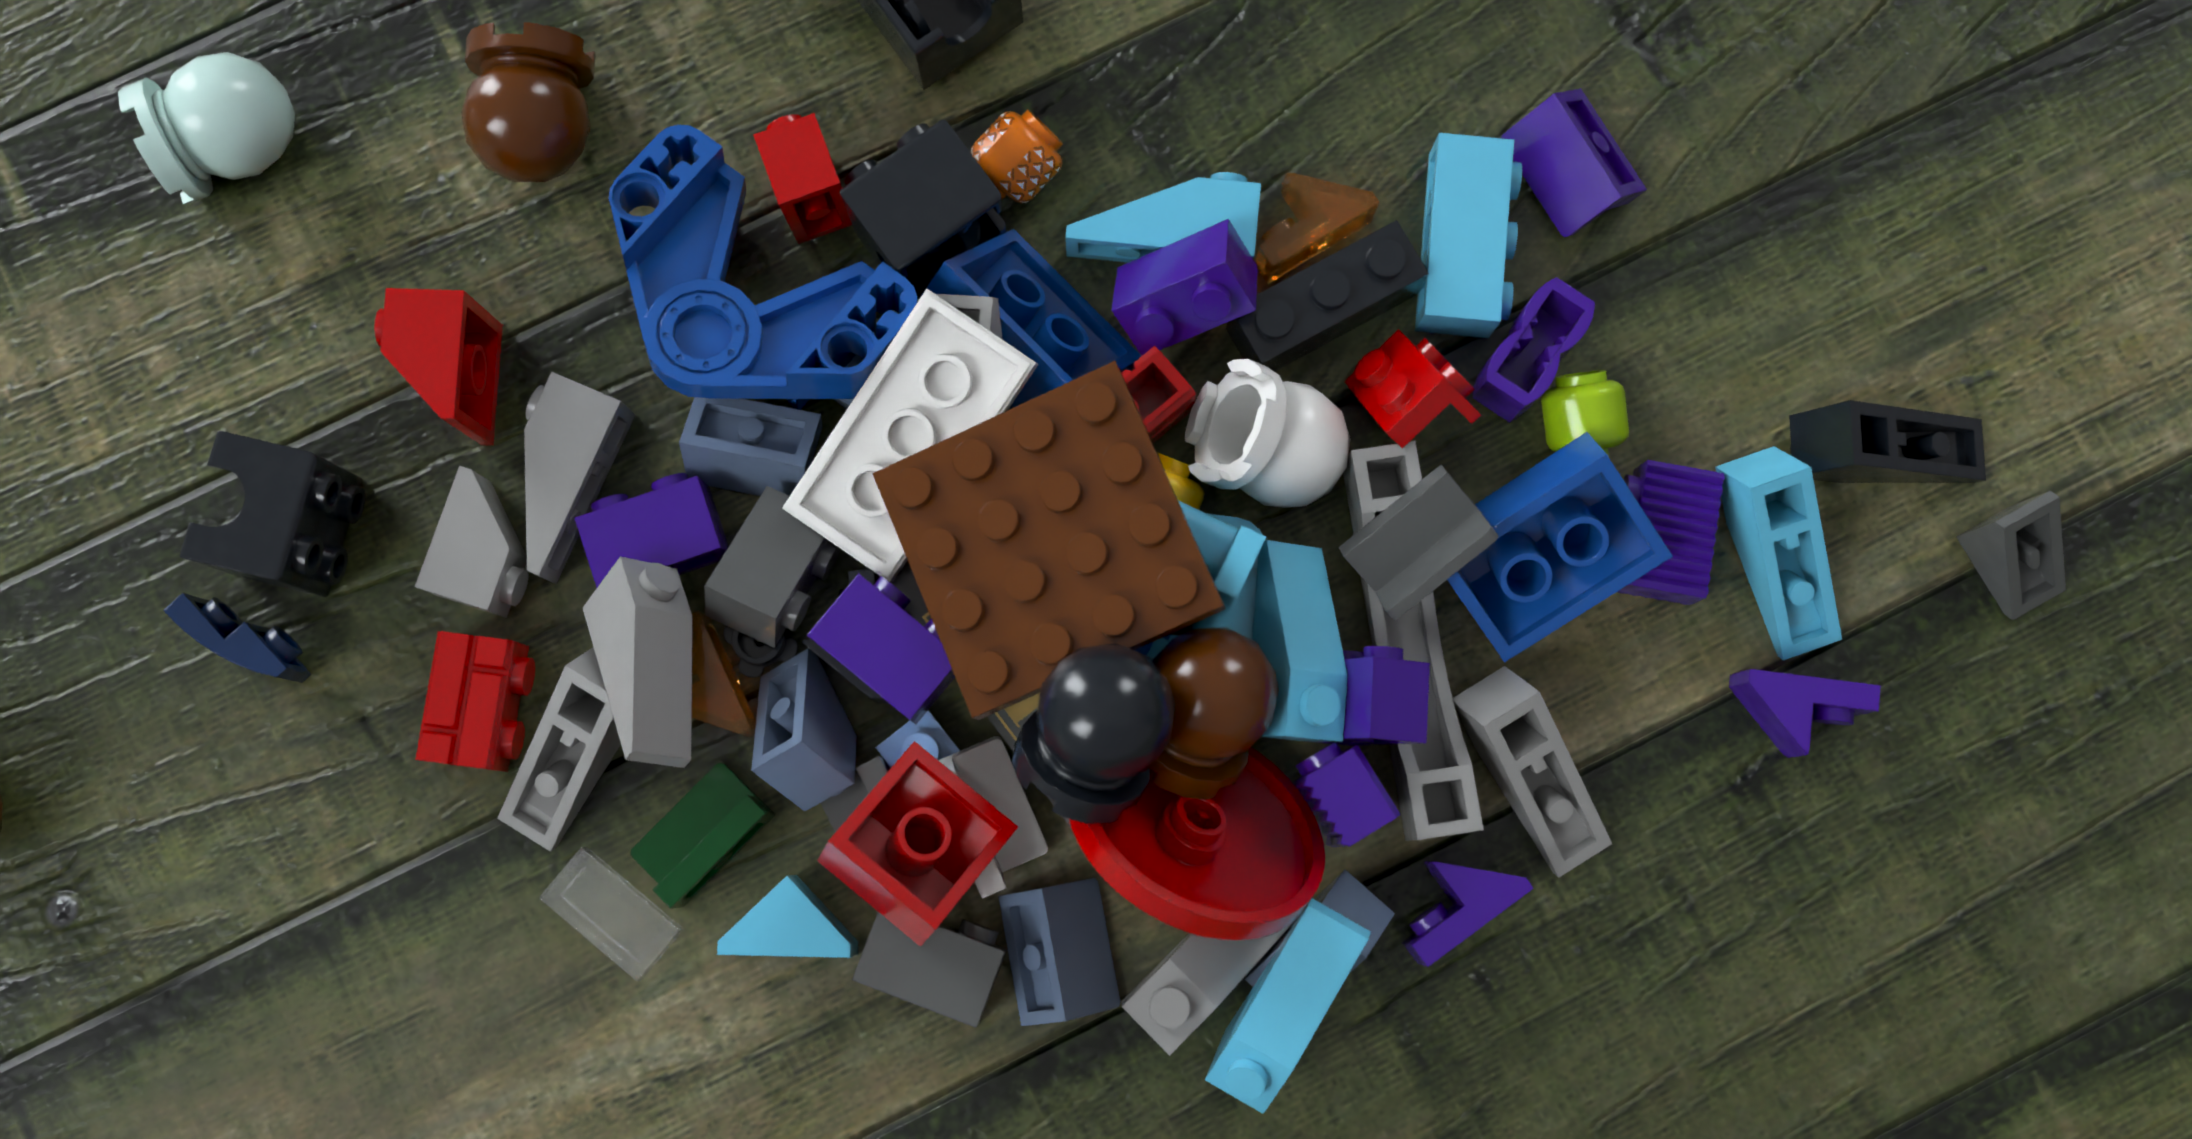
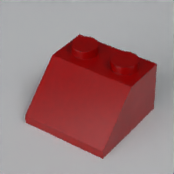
M386 288L384 308L377 311L374 324L375 338L377 344L381 347L380 352L441 419L480 445L494 446L503 325L464 290Z
M914 741L829 839L817 861L921 947L1005 845L1018 826Z

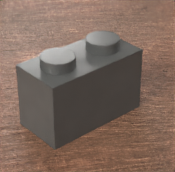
M767 486L705 584V616L775 648L786 628L795 631L800 626L811 602V596L807 594L816 577L821 580L828 578L836 564L840 548L782 509L790 496Z
M878 912L852 980L977 1028L983 1017L1008 948L995 944L999 932L962 919L959 929L941 923L920 947Z

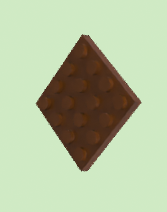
M1116 361L872 473L973 719H983L1040 693L1042 683L1058 663L1079 648L1117 643L1136 650L1226 609Z

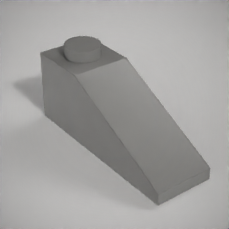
M551 372L545 386H538L529 399L526 408V419L528 422L524 428L527 571L557 584L580 535L575 517L591 511L590 505L596 501L635 414L622 401L554 372Z
M620 556L583 606V612L625 760L685 768L691 760L692 613L677 568Z
M594 647L565 665L497 818L550 852L559 845L621 745Z
M1503 666L1453 697L1455 709L1476 751L1548 866L1558 878L1612 845L1609 835L1541 693L1506 666Z
M1294 921L1277 933L1252 940H1219L1188 933L1121 1001L1122 1007L1170 1056L1222 1003Z

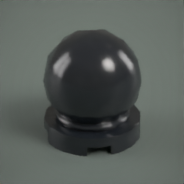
M1117 643L1082 647L1062 659L1042 683L1037 711L1024 723L1015 741L1012 764L1020 784L1026 790L1032 781L1043 794L1056 801L1052 809L1054 813L1061 817L1086 824L1112 823L1118 820L1123 810L1137 805L1149 783L1150 766L1158 759L1171 741L1176 704L1170 684L1151 658Z

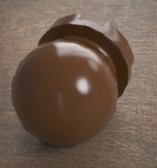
M524 22L523 34H495L494 23H485L471 29L466 38L465 63L469 70L478 75V77L468 88L461 115L466 143L486 169L511 182H547L565 174L580 157L591 127L588 105L579 89L588 86L592 82L595 71V52H583L584 39L560 28Z
M1227 627L1191 629L1173 638L1152 660L1170 684L1176 703L1171 741L1158 759L1150 766L1152 770L1158 773L1153 783L1161 789L1184 798L1211 799L1216 796L1220 788L1234 785L1248 764L1249 748L1272 724L1279 691L1275 670L1257 642Z

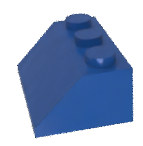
M1015 229L944 261L926 288L935 294L998 298L1002 339L1038 363V366L1010 406V409L1113 361H1116L1121 372L1126 369L1132 370L1134 362L1141 357Z
M1586 432L1475 504L1499 537L1493 544L1447 580L1505 663L1673 556L1608 455L1591 435Z

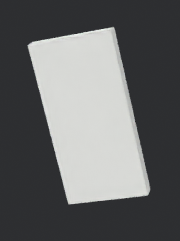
M926 289L782 509L878 575L884 577L889 582L894 581L907 562V557L872 473L1008 411L1038 366V363L932 291Z

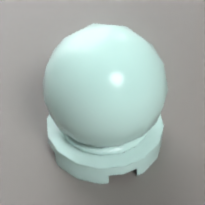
M229 52L195 57L172 74L165 91L148 78L122 87L118 91L121 112L127 114L135 110L145 135L133 139L137 149L151 172L170 195L182 190L180 196L184 205L210 196L213 191L211 175L232 180L259 175L282 156L293 138L295 112L284 86L261 63Z

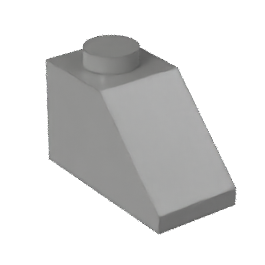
M459 466L415 587L436 596L507 618L511 605L516 606L519 604L527 588L529 573L525 569L527 555L491 481L472 469Z

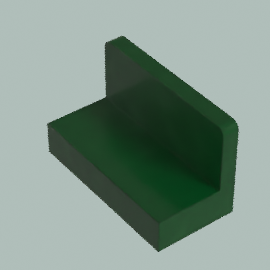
M718 763L631 849L630 854L658 883L652 891L670 909L681 908L775 816V813L726 764Z

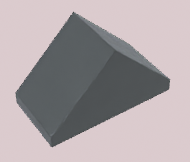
M2051 491L2012 505L1956 536L2002 612L2011 620L2020 617L2066 590L2060 497Z

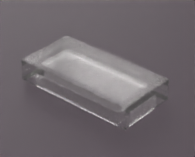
M581 847L539 897L540 900L636 981H641L684 930L588 847Z

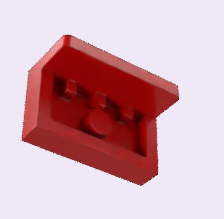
M1399 329L1378 349L1367 353L1358 362L1354 373L1344 381L1382 429L1402 449L1450 403L1471 424L1481 416L1466 399L1475 390L1472 385L1426 338L1415 346Z

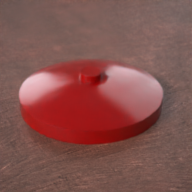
M1252 747L1249 748L1248 764L1236 783L1220 788L1214 798H1184L1161 789L1153 783L1158 773L1150 768L1149 783L1137 805L1123 810L1117 821L1112 823L1086 824L1069 819L1075 838L1086 858L1103 879L1122 897L1153 918L1182 931L1202 937L1239 941L1262 938L1281 931L1300 916L1318 890L1324 874V842L1311 808L1306 800H1303L1304 797L1290 779L1270 760Z

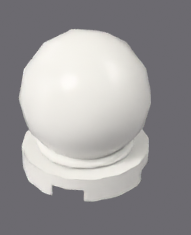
M1236 359L1227 363L1231 372L1218 385L1209 381L1206 382L1191 409L1185 431V442L1195 445L1196 463L1188 466L1190 472L1201 482L1220 489L1240 488L1263 505L1282 508L1307 506L1331 492L1347 468L1351 439L1342 411L1327 397L1311 385L1289 381L1282 382L1279 374L1250 359Z

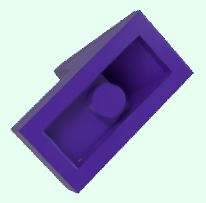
M1747 669L1730 674L1729 679L1731 691L1778 750L1787 758L1808 755L1810 750L1812 713L1814 722L1833 725H1854V716L1879 711L1881 685L1756 669Z
M1424 861V865L1453 905L1446 910L1443 904L1439 902L1424 911L1409 924L1415 933L1402 943L1417 964L1429 967L1534 888L1526 877L1441 862Z

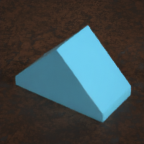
M787 875L718 940L717 955L851 958L858 955V941L797 875Z

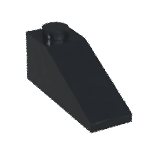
M1853 400L1789 415L1791 456L1811 467L1813 480L1835 483H1976L1986 481L1982 419Z

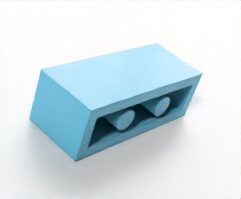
M1449 133L1438 134L1429 153L1421 261L1429 274L1418 292L1415 331L1489 338L1501 320L1509 319L1513 303V283L1504 282L1505 259H1513L1518 237L1517 222L1508 221L1510 200H1517L1522 180V163L1513 162V139Z

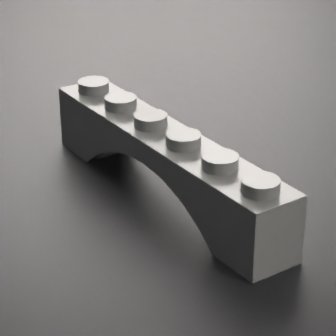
M1415 441L1409 442L1403 449L1398 444L1350 451L1347 468L1343 472L1353 535L1422 480ZM1361 577L1372 646L1404 649L1403 660L1430 663L1427 743L1389 745L1405 841L1482 831L1484 829L1472 762L1464 742L1448 681L1433 591L1401 617L1393 620L1385 611L1375 591Z

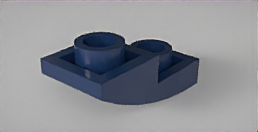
M182 593L163 610L194 640L236 665L254 672L303 683L312 675L297 659L303 651L288 633L278 626H273L269 629L248 622L242 623L237 614L218 598L213 597L211 600H206Z

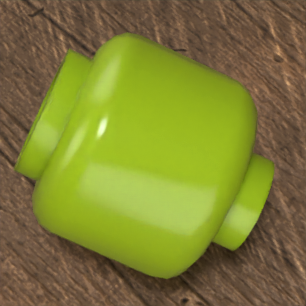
M1606 370L1556 376L1555 386L1546 390L1542 395L1541 404L1545 438L1548 447L1552 451H1558L1582 434L1588 432L1609 457L1608 448L1621 445L1629 437L1625 390L1619 382L1607 380Z

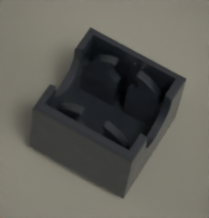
M857 0L923 90L1023 23L1021 0Z
M944 119L931 127L926 123H922L911 128L897 142V151L878 164L875 160H867L855 167L844 180L846 186L840 190V195L858 238L878 265L883 261L904 276L914 286L917 300L922 296L944 261L1007 232L1005 222L998 214L1003 208L1000 191Z
M218 431L207 465L231 471L241 480L245 491L244 504L240 513L232 521L222 526L209 527L189 522L180 557L238 577L327 597L331 585H337L346 571L348 554L343 545L349 524H355L364 510L366 495L364 488L361 487L362 478L309 451Z

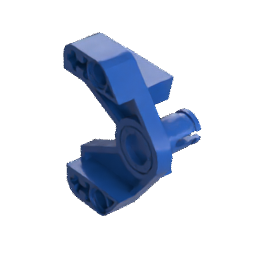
M674 125L658 133L615 179L609 192V202L642 337L653 372L668 388L688 397L712 399H786L794 409L801 410L810 399L855 398L916 306L917 294L914 286L904 276L883 261L875 270L863 261H860L758 305H754L740 289L725 283L747 192L745 177L725 163L723 147L700 130L689 125ZM640 206L655 208L653 212L645 216L629 214L630 211ZM876 312L882 314V317L876 322ZM849 352L855 353L863 359L860 364L853 367L839 366Z

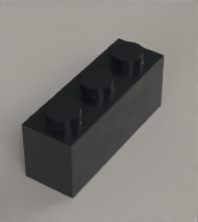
M1395 220L1257 294L1256 311L1227 322L1226 330L1243 359L1255 361L1275 372L1416 296L1429 273L1399 222Z

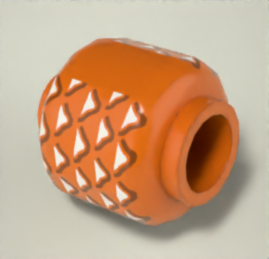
M1027 109L1022 116L1016 112L1006 111L973 144L971 154L1000 191L1002 200L1007 195L1015 202L1028 203L1060 171L1062 159L1057 151L1063 143L1030 110Z

